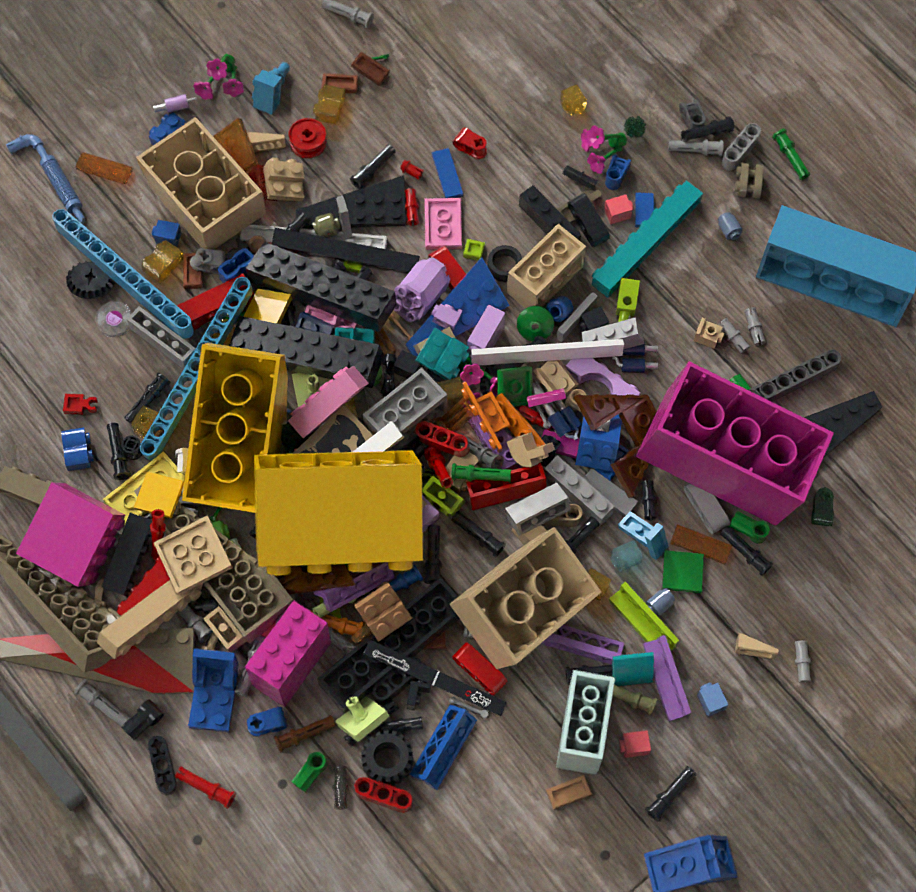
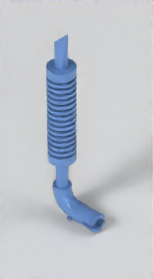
M27 134L24 136L20 135L19 138L6 144L11 155L30 145L38 151L42 158L40 165L69 213H74L77 220L84 225L85 217L80 210L82 203L55 157L47 154L42 140L38 136Z

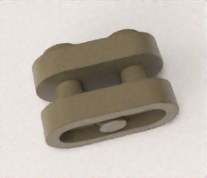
M741 163V166H737L736 177H739V182L736 181L734 192H737V196L745 197L746 192H752V198L760 199L763 165L756 164L753 170L749 169L748 163ZM748 176L753 177V185H747Z

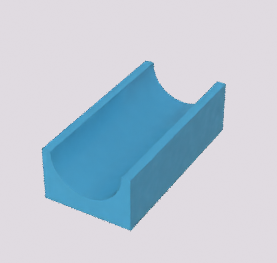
M782 205L766 245L756 278L897 327L916 289V252Z

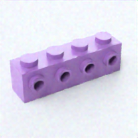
M471 405L465 407V416L482 445L492 449L488 442L490 439L488 433H483L479 423L481 421L478 415H473L470 409ZM504 429L497 432L495 435L503 449L500 453L496 449H492V451L504 458L500 469L515 470L521 468L522 465L513 459L507 445V441L513 439L511 434H507Z

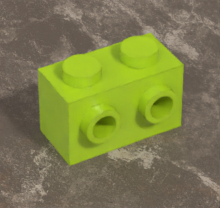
M434 476L430 478L422 489V493L425 494L424 497L432 505L435 502L441 506L438 510L447 517L449 514L453 516L466 502L451 489L442 487L440 481Z

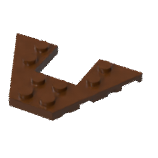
M578 394L573 396L591 431L597 429L616 415H619L636 447L610 465L628 498L633 497L638 482L642 480L643 472L649 465L648 462L636 457L657 412L649 396L641 394Z
M332 564V571L322 574L304 573L301 566L296 565L291 566V573L274 575L289 595L356 585L345 564Z

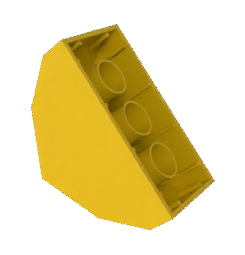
M212 343L202 345L182 501L255 513L254 455L280 454L286 427L288 374L285 355Z

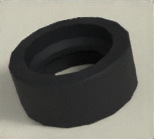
M501 245L490 252L487 266L494 279L508 282L509 271L498 270L494 266L495 259L499 256H510L517 264L522 260V256L516 248L509 245Z

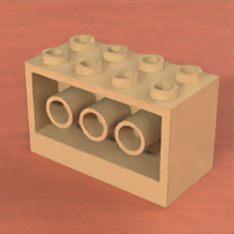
M557 224L508 272L507 294L524 308L530 306L543 307L583 268L586 246Z

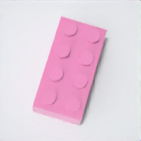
M355 366L339 370L333 376L335 380L327 381L319 388L321 392L318 391L305 400L302 406H299L291 413L293 417L288 421L302 438L313 433L338 409L369 384Z

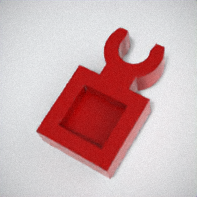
M65 394L63 413L83 415L84 410L95 413L97 408L90 405L91 403H98V399L96 397L85 399L84 394Z

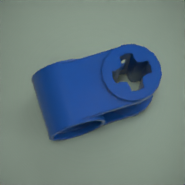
M616 154L613 155L605 179V186L608 189L617 190L621 186L629 170L630 159L625 160L617 157Z
M275 707L253 714L247 720L248 731L253 736L279 732L288 727L282 707ZM254 722H258L259 728L255 729Z

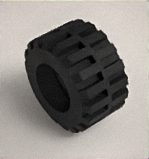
M384 730V733L380 734L379 731L375 733L376 736H370L368 738L369 741L365 742L363 746L364 749L361 753L363 769L367 773L368 778L394 786L398 781L401 783L404 777L407 778L409 771L412 770L413 751L409 741H406L402 734L399 736L396 731L389 733L388 730ZM391 748L399 753L400 760L397 765L386 769L376 764L375 757L382 749Z

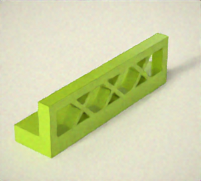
M624 582L620 590L609 598V602L646 642L656 640L660 636L665 635L670 651L674 650L678 645L679 639L636 592Z

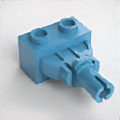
M282 62L278 68H274L269 72L262 70L258 76L254 77L253 108L271 115L280 105L281 85L284 84L285 76L290 71L289 64Z

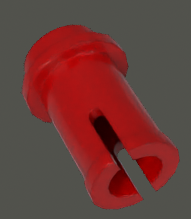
M404 160L400 166L402 173H407L417 180L424 173L423 169L411 164L410 160Z

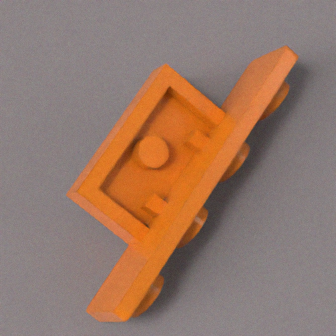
M463 382L461 393L465 400L469 399L472 404L470 409L474 416L478 415L481 421L479 425L483 433H488L490 437L488 442L493 450L496 449L498 453L502 452L503 448L495 434L509 427L510 424L491 391L475 399L467 382Z
M502 393L499 394L496 400L510 424L508 429L514 436L518 437L532 432L536 446L545 445L539 434L521 413L514 408Z

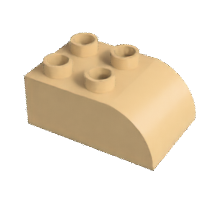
M196 117L136 157L144 176L157 196L202 248L215 250L266 214L261 189Z
M554 527L507 557L451 602L450 606L495 668L500 669L517 664L598 596L601 591Z

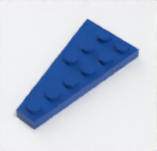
M482 257L441 303L442 305L452 306L456 312L459 309L462 310L461 316L453 330L455 337L477 325L488 305L499 310L510 306ZM431 314L405 344L410 354L418 356L414 345L427 339L434 328L440 331L445 329L432 322L434 315Z

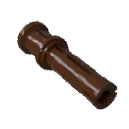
M329 715L300 729H289L288 733L278 737L275 735L273 738L279 753H283L284 749L294 745L297 747L301 744L300 741L336 727L332 716ZM320 725H323V726L320 727V728H317V729H315V730H313V731L307 732L308 730H311V729H313V728H315V727H318V726H320Z

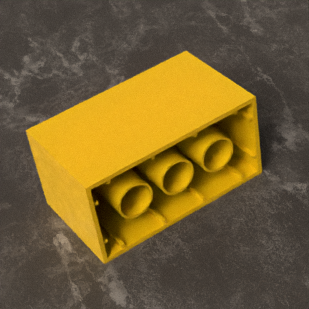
M413 450L254 455L256 550L258 567H266L267 574L286 575L291 573V566L307 565V572L322 574L331 572L332 564H348L349 571L367 572L372 570V563L388 562L389 569L402 571L412 569V561H423L422 464Z

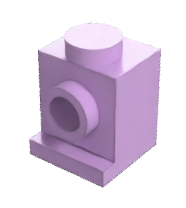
M436 304L432 311V315H434L432 322L444 328L450 327L453 332L462 310L459 309L456 312L450 305Z

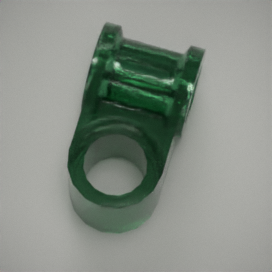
M820 488L813 498L812 525L830 527L833 525L834 495L829 488Z

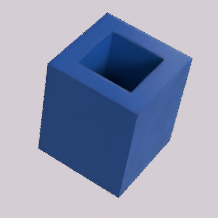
M158 220L157 225L152 229V237H154L155 243L173 248L178 247L182 234L180 224Z

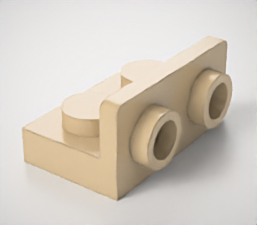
M560 360L547 361L541 368L533 370L537 375L536 379L547 388V392L563 388L567 396L579 385Z

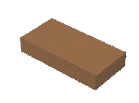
M584 775L546 790L553 810L592 795Z

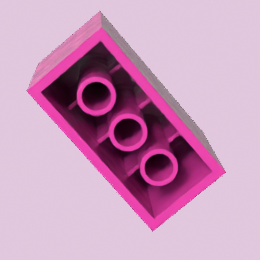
M51 482L16 554L76 586H89L97 580L99 575L97 572L100 566H103L106 562V554L109 548H112L115 544V536L124 526L126 515L66 483Z
M293 601L245 666L252 686L285 708L331 644L327 622Z

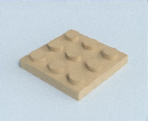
M208 516L154 542L178 595L233 568Z

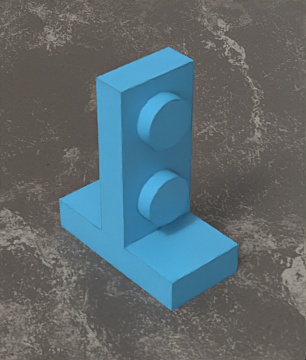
M630 511L618 524V528L647 547L650 556L655 560L669 547L664 526L659 523L653 527Z

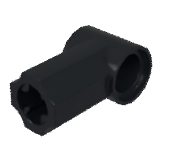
M148 699L140 705L137 713L122 726V729L135 740L149 726L152 727L163 718L164 713L151 699Z

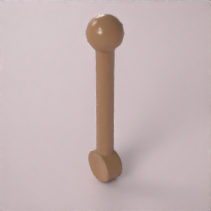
M391 314L388 319L393 321L409 340L412 336L395 319V315Z

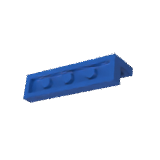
M449 705L409 775L424 781L428 786L437 790L477 719L467 710ZM456 712V717L450 721L451 716ZM446 730L445 736L440 738L441 733ZM436 748L435 753L430 756V752ZM426 765L423 774H418L421 768Z

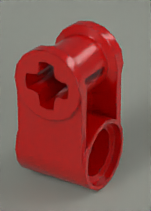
M462 128L452 141L456 149L465 152L475 159H483L487 154L486 139L468 128Z

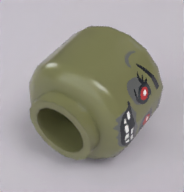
M331 213L317 216L315 222H313L316 236L331 238L337 236V229L341 228L339 219L334 218Z

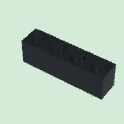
M534 185L519 195V207L546 235L559 224L580 241V232Z
M133 513L129 514L101 586L102 588L124 596L130 593L135 585V582H133L134 576L139 574L142 563H140L142 555L145 556L149 548L147 542L149 537H152L150 531L152 520Z

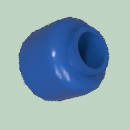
M558 296L550 300L546 307L552 314L555 322H561L569 318L574 310L571 300L565 296Z

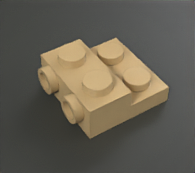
M271 158L267 160L263 169L268 199L303 201L302 181L304 180L302 163H298L295 159L280 161L279 158Z

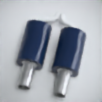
M644 342L642 345L623 349L622 355L644 356L645 352H658V346H645ZM612 356V359L616 360L617 365L621 366L622 372L645 373V369H658V363H646L645 359L622 358V363H619L618 358Z
M557 400L554 402L560 409V412H555L549 403L544 404L543 407L550 416L547 420L559 438L566 436L574 440L578 439V428L582 424L571 407H566L561 400ZM576 430L574 436L568 435L569 432Z

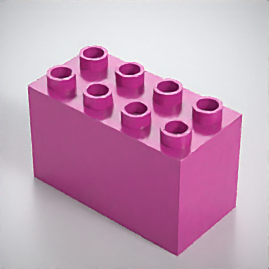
M688 361L666 391L636 457L776 526L804 503L834 433Z

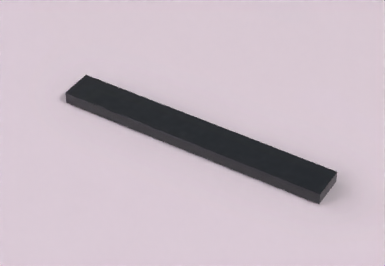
M276 227L274 228L271 243L286 250L403 273H409L416 263L419 262L420 258L418 255Z

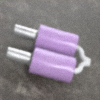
M184 94L164 99V104L153 106L154 111L167 110L170 113L189 108L188 102L194 101L196 98L187 99Z

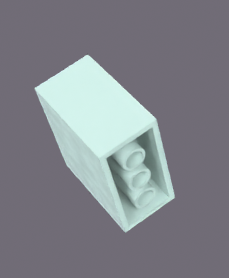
M573 670L568 690L556 768L597 775L603 758L614 677Z

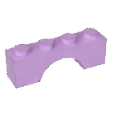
M593 358L571 359L566 365V369L579 384L589 380H596L605 384L611 394L640 395L637 387L632 384L629 385L619 374L612 373L605 364L598 363Z

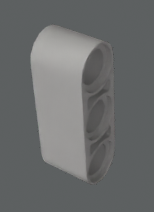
M750 123L741 131L724 153L722 160L724 169L732 171L740 165L757 144L761 133L760 126Z
M692 484L684 486L687 498L711 534L730 525L726 513L714 495Z

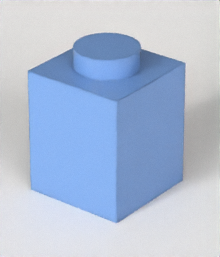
M707 683L700 687L701 690H699L697 696L707 717L726 710L728 703L718 683L714 685Z

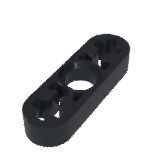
M153 736L148 741V750L156 785L160 793L170 795L176 790L177 784L168 745L162 736ZM156 741L163 744L160 746L162 755L159 756L157 750L152 748V746H155ZM160 760L168 762L167 768L163 771L158 770L156 767ZM159 775H166L168 782L172 783L169 785L168 790L161 787V785H164V779L162 776L158 777Z

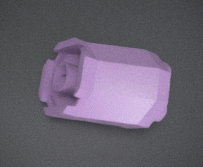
M434 257L417 262L400 285L395 287L397 305L394 311L409 322L423 318L441 294L446 292L450 282L449 275L446 276L445 273L447 271L446 266Z

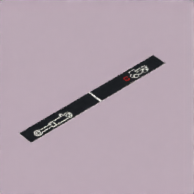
M369 640L364 654L499 716L503 713L507 702L372 640Z

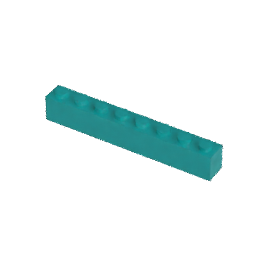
M687 180L682 185L679 184L675 188L674 194L671 197L667 196L662 202V206L659 209H654L650 218L640 224L639 230L636 233L632 232L627 238V242L624 245L620 244L615 254L605 260L601 269L597 268L593 272L591 285L609 298L620 287L621 278L627 279L701 203L703 192Z

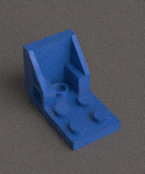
M194 649L192 674L194 693L188 723L189 728L229 732L239 672V663L235 653Z
M701 836L644 854L653 892H672L692 885H704L738 878L727 836Z

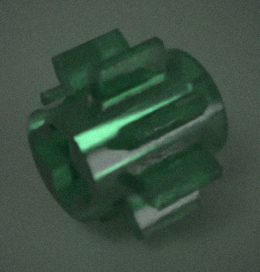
M640 116L636 118L629 117L624 123V131L631 139L633 136L639 138L645 133L646 124Z

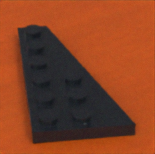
M404 175L343 194L351 228L405 226ZM337 197L296 209V218L300 212H303L305 215L302 220L306 216L310 219L302 229H314L313 222H315V218L328 213L333 214L334 218H338L340 223Z
M872 391L803 418L834 433L825 452V457L862 424L882 409V405L875 392Z

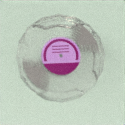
M121 302L104 304L96 314L97 327L105 336H123L130 330L127 318L132 312L126 304Z

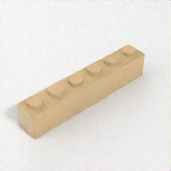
M169 580L100 631L97 644L114 659L119 655H125L135 643L139 644L148 633L155 632L164 621L168 622L177 611L181 612L190 601L197 600L202 593L203 583L178 595L171 580Z

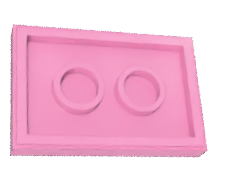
M461 198L425 199V250H437L443 246L447 249H462Z

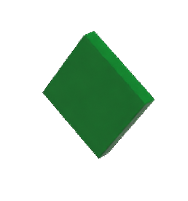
M532 366L497 370L498 395L502 393L514 407L528 405L527 397L533 395Z
M665 550L662 590L701 593L704 554Z

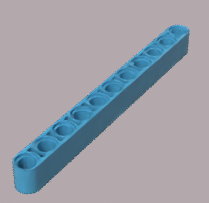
M59 209L53 213L52 218L56 230L181 338L187 339L193 335L194 330L191 318L68 211Z
M239 277L234 281L140 445V451L147 460L152 461L161 454L196 393L198 371H193V368L200 363L202 345L205 343L223 345L253 293L249 279ZM243 285L248 286L244 291L239 290ZM233 301L239 302L235 307L230 306ZM229 317L226 323L221 322L222 318ZM220 333L218 338H211L213 334ZM192 381V385L184 387L185 382ZM178 397H182V398H183V400H182L181 403H179V404H175V403H174V401H175L176 398H178ZM167 414H173L172 419L165 420ZM164 430L162 436H155L157 431ZM148 447H154L152 453H146Z

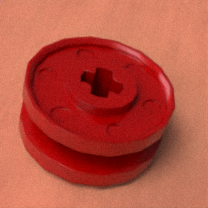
M299 119L289 129V143L295 155L309 159L317 157L325 150L327 145L326 130L322 123L316 119Z

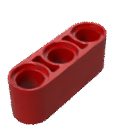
M443 246L430 253L428 258L434 257L446 266V276L449 275L450 277L448 288L452 291L465 277L466 273L450 251Z
M426 421L420 422L416 426L417 437L423 444L457 457L468 455L470 446L465 436ZM423 430L430 431L427 435H421ZM440 437H447V440L444 442L438 441ZM459 443L465 444L462 449L456 448Z
M467 642L452 656L453 660L492 696H495L508 682L507 678Z
M367 777L359 778L355 783L356 795L360 799L400 813H406L412 808V796L405 790ZM362 784H367L370 786L368 792L362 793L359 791V787ZM381 791H387L389 797L382 800L378 797V794ZM405 797L409 800V803L406 806H400L397 801Z

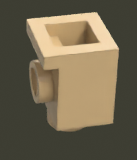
M702 318L696 331L694 342L715 349L716 344H721L724 333L721 332L723 327L705 321V318Z

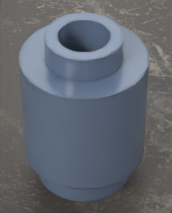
M726 212L718 218V225L726 239L736 240L741 236L743 229L734 215Z
M663 589L653 595L646 604L657 617H660L673 605L675 598L669 590Z

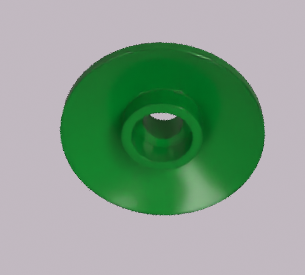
M541 306L527 307L517 318L518 332L528 341L533 342L534 338L538 335L546 339L554 328L552 314ZM538 324L539 327L535 329L532 325Z

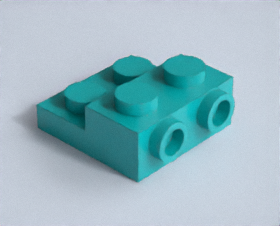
M434 328L415 361L445 380H450L451 377L455 378L458 375L460 369L457 367L460 362H465L469 356V352H467L469 347L454 337L451 338L439 329Z

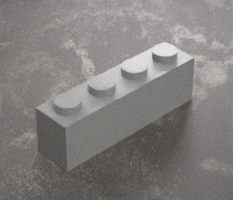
M140 306L127 318L128 325L133 332L181 368H185L196 349Z
M558 455L544 468L546 480L552 485L558 483L573 504L580 506L582 512L589 518L593 516L599 521V527L613 514L615 506Z

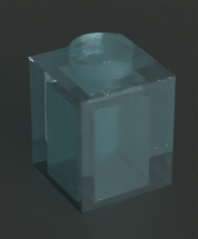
M632 540L614 548L610 558L615 568L618 567L619 571L622 572L640 564L643 556L635 540Z

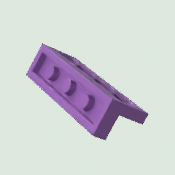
M388 562L372 563V570L349 571L356 585L314 591V594L323 597L326 610L331 612L395 577L393 570L388 568Z
M566 625L558 628L561 636L552 633L541 643L610 665L612 664L613 656H620L624 646L623 642ZM572 633L577 634L581 641H576L566 636ZM594 639L600 647L586 644L585 642ZM614 645L619 648L618 652H613L605 649V647Z
M660 636L656 640L644 643L645 653H654L653 677L668 721L688 716L691 710L666 636Z

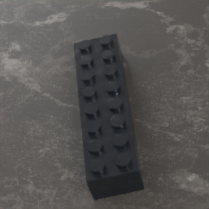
M267 242L261 245L246 267L250 283L274 292L291 294L294 300L376 332L381 331L397 305L395 291Z
M243 316L239 317L229 344L231 347L285 355L287 370L308 375L315 374L318 377L335 380L333 376L339 370L355 366L369 383L365 387L369 388L374 386L384 357V353L378 344Z
M440 577L405 606L412 619L380 641L372 633L318 677L319 686L342 713L345 714L350 710L346 705L347 700L351 704H353L350 700L351 697H357L361 701L373 691V687L381 679L395 669L364 654L369 640L407 657L417 655L460 619L450 606V603L458 598L457 594Z

